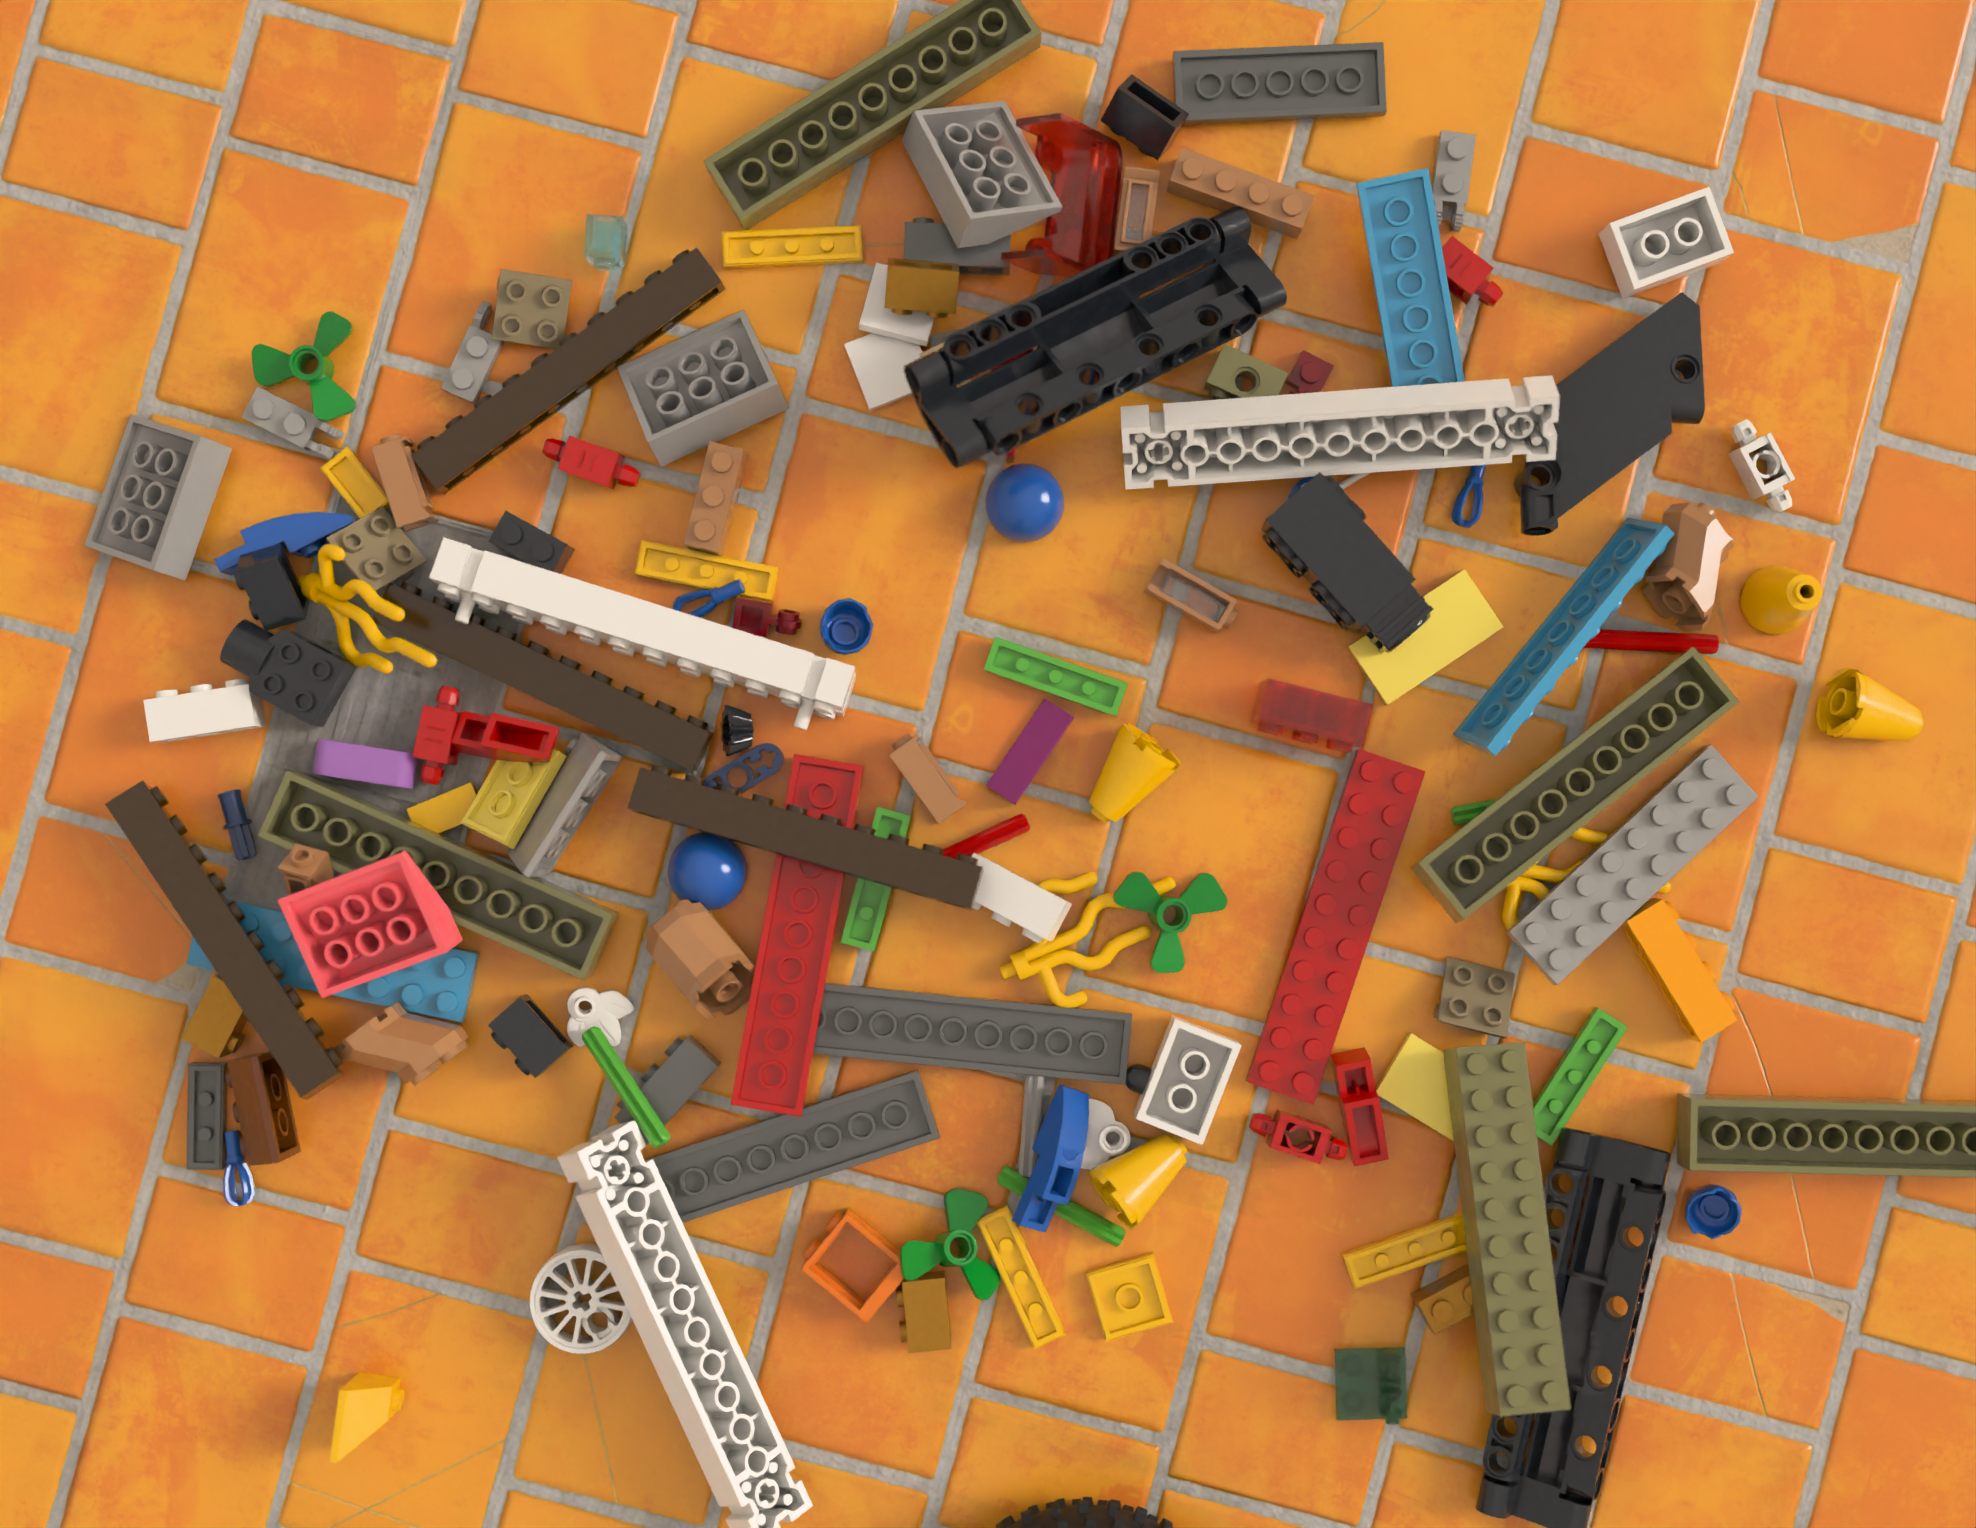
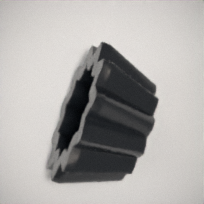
M725 705L722 712L721 740L726 756H731L752 746L753 719H751L750 713Z

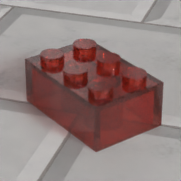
M1268 678L1259 684L1250 723L1258 725V732L1278 736V734L1282 735L1284 731L1292 733L1291 740L1306 744L1317 743L1320 740L1327 742L1326 749L1346 753V751L1352 752V748L1363 747L1373 704Z

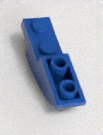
M326 512L298 513L276 517L241 530L240 533L246 544L214 559L221 573L232 576L234 575V570L237 569L240 555L280 543L284 550L288 548L289 552L293 555L311 558L318 555L323 545L328 544L326 541L327 537L359 519L351 515Z
M1061 1084L1058 1085L1032 1147V1150L1038 1153L1039 1157L1012 1218V1221L1019 1226L1046 1232L1058 1203L1068 1205L1081 1168L1088 1131L1089 1094L1084 1091Z

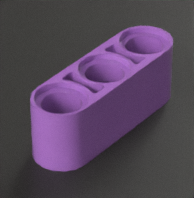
M317 739L312 774L414 789L418 758L412 757L413 753Z

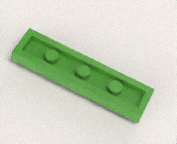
M996 636L983 669L992 674L1114 717L1117 716L1128 684Z
M877 806L871 828L876 830L874 835L888 839L889 834H895L906 838L911 815ZM861 878L857 879L840 943L875 952L892 887Z
M1594 1007L1533 1102L1536 1135L1551 1146L1628 1028L1597 1007Z

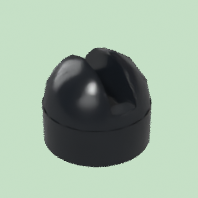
M1141 1064L1130 1066L1127 1069L1126 1086L1131 1091L1142 1095L1152 1068Z

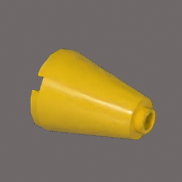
M1769 565L1758 569L1746 579L1739 603L1744 618L1753 628L1774 635L1785 634L1798 628L1821 600L1822 588L1818 580L1813 576L1784 565Z
M1843 668L1834 673L1825 684L1830 687L1826 697L1820 696L1817 702V725L1821 731L1826 732L1831 737L1910 741L1921 732L1923 727L1922 714L1917 707L1862 672L1851 668Z
M1123 723L1119 728L1089 799V803L1093 806L1091 809L1092 814L1105 823H1108L1109 820L1117 822L1171 776L1181 765L1180 760L1168 748L1164 752L1157 745L1159 741L1132 724L1128 723L1126 725Z
M1163 1134L1093 1168L1088 1172V1175L1091 1176L1089 1180L1109 1208L1112 1206L1117 1212L1121 1211L1116 1217L1126 1227L1133 1229L1141 1222L1185 1165L1187 1160L1184 1155L1187 1153V1149L1175 1135L1170 1138L1168 1135Z

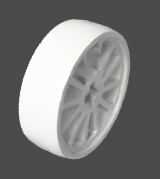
M582 1243L561 1249L544 1263L532 1283L530 1310L535 1326L549 1343L566 1352L586 1354L603 1350L618 1341L633 1321L624 1302L603 1299V1296L619 1291L616 1284L604 1289L600 1285L610 1273L608 1266L596 1281L591 1279L594 1260L607 1266L597 1244ZM577 1258L587 1259L585 1275L582 1280L574 1262V1259ZM562 1263L567 1264L573 1284L556 1270L558 1265ZM548 1277H551L567 1292L547 1289ZM589 1293L592 1296L589 1302L584 1301L581 1303L578 1300L581 1294ZM545 1297L564 1300L565 1303L549 1308L546 1305ZM566 1309L569 1310V1313L559 1325L550 1316ZM616 1310L623 1312L621 1319L617 1317ZM604 1312L608 1316V1326L597 1327L591 1319L593 1313ZM573 1316H576L574 1335L564 1331L563 1327ZM582 1325L585 1331L592 1337H583L581 1335Z

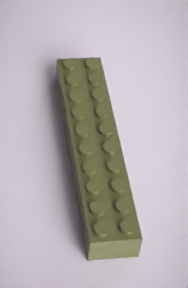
M960 0L703 162L709 175L743 229L748 230L904 133L914 110L945 107L1040 48L1041 32L1021 0Z
M1694 647L1690 648L1419 860L1411 869L1455 923L1465 920L1740 701Z
M286 771L258 834L259 837L290 851L295 844L326 851L329 854L332 869L342 874L406 851L448 906L456 924L582 980L592 976L619 916V912L538 876L528 878L511 864L432 831L300 771Z
M1525 1042L1443 1050L1486 1412L1502 1417L1569 1410L1571 1406Z
M1678 1093L1677 1164L1690 1171L1976 1178V1101Z

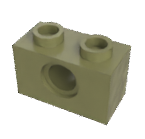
M1224 344L1203 389L1210 391L1208 395L1214 400L1279 395L1288 373ZM1240 376L1249 378L1253 384V389L1249 392L1240 391L1236 387L1235 379Z

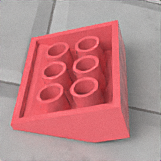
M406 851L278 899V903L321 998L446 953L463 940L448 906Z

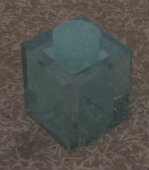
M587 214L584 257L590 265H594V269L614 271L615 266L625 267L628 225L622 216Z

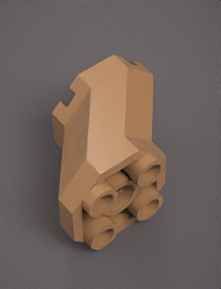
M1691 502L1672 504L1663 513L1662 524L1667 525L1675 534L1667 543L1666 550L1656 558L1655 568L1646 576L1645 582H1649V584L1644 588V595L1659 616L1666 620L1670 616L1679 620L1675 625L1683 631L1702 630L1711 621L1719 566L1727 559L1728 552L1733 547L1734 541L1717 520L1714 510L1705 503H1700L1697 506Z
M688 899L680 900L661 919L646 929L644 934L647 939L645 949L688 998L694 1008L707 1020L716 1018L713 1013L721 1011L724 1016L733 1014L750 999L756 965L701 902L691 903Z
M397 1002L385 1009V1013L380 1017L375 1016L334 1049L343 1060L397 1072L405 1083L411 1081L416 1086L441 1068L437 1063L438 1060L444 1065L469 1047L465 1041L469 1036L460 1025L409 1014Z

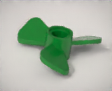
M332 311L324 313L319 321L314 345L300 346L291 355L263 344L254 346L251 354L256 381L264 387H271L297 377L310 385L313 412L318 419L329 422L350 414L356 408V401L332 380L334 365L328 355L352 334L353 326L351 322ZM317 359V369L311 374H306L305 367L308 361Z
M1132 872L1126 876L1113 895L1114 902L1119 906L1148 912L1152 925L1161 930L1150 960L1152 970L1157 973H1176L1183 969L1185 959L1178 933L1188 927L1192 914L1220 911L1227 905L1226 895L1216 879L1208 873H1199L1179 898L1167 895L1160 896L1143 873ZM1173 905L1176 909V917L1172 922L1166 924L1163 920V912L1168 906Z
M953 1189L944 1196L948 1231L939 1234L933 1243L915 1240L905 1242L899 1250L901 1276L906 1281H913L937 1264L943 1267L960 1266L974 1296L978 1300H988L1000 1284V1274L996 1268L975 1257L977 1254V1242L970 1233L986 1211L988 1201L982 1194L962 1189ZM953 1239L959 1245V1254L956 1258L951 1254L949 1248Z

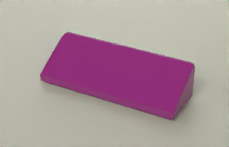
M1044 699L986 786L1016 805L1074 717Z

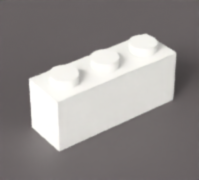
M247 679L225 681V688L213 689L212 684L191 686V693L179 695L176 689L155 692L156 698L143 700L149 742L165 743L266 727L262 698L249 692Z
M973 853L972 857L978 859L977 865L984 869L973 908L979 911L983 905L994 911L991 916L994 920L1010 927L1012 922L1024 927L1021 934L1037 943H1041L1043 938L1053 942L1072 904L989 859Z

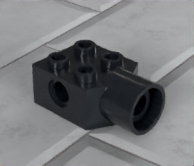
M247 619L242 620L231 631L220 655L222 663L249 677V692L311 726L324 727L357 667L348 660L297 632L283 629L277 634H273Z

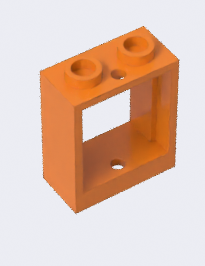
M848 1208L843 1215L838 1211L833 1215L824 1227L828 1233L820 1243L814 1239L801 1255L806 1259L801 1269L864 1322L868 1323L903 1280L900 1269L899 1249ZM848 1224L894 1261L893 1265L864 1300L817 1262Z

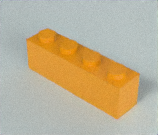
M1651 898L1627 919L1621 927L1690 1039L1702 1043L1738 1021L1732 1012L1735 1009V1005L1727 993L1724 991L1720 992L1714 983L1717 977L1711 966L1706 961L1701 962L1695 950L1698 949V946L1693 937L1687 931L1683 932L1676 920L1679 919V915L1669 901L1664 902L1663 899Z

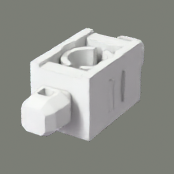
M1745 419L1731 427L1735 443L1739 442L1741 447L1728 455L1751 499L1754 500L1767 495L1768 499L1766 502L1771 510L1776 514L1792 506L1789 491H1784L1782 486L1795 480V477L1771 432L1757 439L1755 427L1749 420ZM1757 449L1760 450L1759 453H1757V454H1755V455H1753V456H1751V457L1749 456V453H1751V452H1753V451H1755V450H1757ZM1758 458L1766 463V474H1762L1757 470L1756 461ZM1772 476L1774 477L1773 480L1765 484L1763 483V480H1766Z

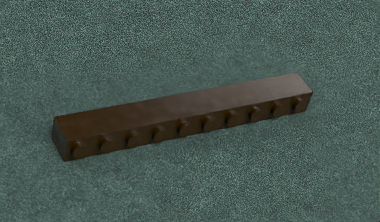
M696 247L691 252L684 250L672 260V266L663 272L658 270L649 275L644 280L645 285L635 293L629 291L623 294L615 302L617 306L606 314L605 312H600L594 315L587 322V328L578 334L573 332L564 337L559 342L560 347L550 355L544 353L538 356L530 364L532 368L521 376L520 374H515L508 378L502 384L503 389L495 395L491 396L489 394L479 399L474 404L475 409L465 417L459 415L446 424L445 428L447 430L436 438L430 436L423 440L417 446L418 451L411 456L434 488L445 495L608 376L617 367L623 365L723 292L725 287L722 281Z
M405 581L402 582L400 587L392 583L388 584L382 598L402 608L405 612V617L402 621H394L375 612L372 619L376 624L686 769L697 771L714 734L706 730L708 723L691 715L688 716L687 721L675 716L676 708L657 700L655 706L642 700L645 695L644 693L625 685L623 691L611 686L612 678L595 670L591 676L579 671L580 663L563 655L559 661L547 656L550 649L531 640L528 646L515 641L518 634L499 625L496 631L483 626L486 619L472 613L468 624L460 623L455 620L456 613L452 611L454 604L437 596H434L431 602L420 596L422 589Z
M652 764L651 770L640 767L628 804V809L635 813L972 911L984 871L983 867L977 865L978 859L959 853L956 859L943 856L944 849L933 845L923 844L922 849L909 846L910 839L902 836L889 834L888 839L875 836L876 830L864 825L855 824L854 829L840 826L842 820L830 815L821 814L820 819L806 816L808 810L799 806L787 804L785 810L772 806L774 800L761 795L753 794L751 800L738 796L740 790L727 785L719 784L717 790L706 787V780L686 774L685 779L682 780L672 777V770Z
M142 780L105 805L299 1096L306 1100L310 1099L344 1076L339 1068L344 1064L343 1060L333 1046L328 1049L325 1047L320 1039L324 1032L313 1017L308 1020L300 1010L305 1005L293 987L289 990L286 989L280 980L285 974L273 958L268 961L261 950L266 946L254 929L250 932L247 931L241 922L246 918L245 914L234 900L230 903L227 901L222 893L227 888L215 871L209 874L203 865L207 861L203 851L196 843L190 846L184 837L188 829L177 814L171 817L164 807L169 803L164 793L158 786L152 788Z

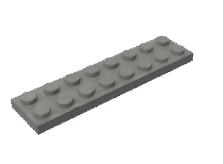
M1712 745L1705 746L1512 925L1506 933L1553 985H1558L1759 796Z

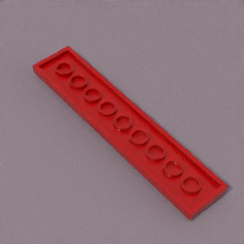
M1361 749L1356 750L1245 1080L1246 1082L1314 1105L1426 771Z
M794 754L784 809L786 810L787 804L799 806L808 810L806 816L820 819L821 814L830 815L842 820L840 826L853 829L864 766ZM779 854L775 856L730 1105L802 1117L844 884V873Z

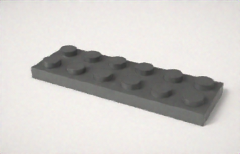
M1383 42L1173 52L1174 101L1178 107L1189 113L1184 124L1384 116L1387 112Z

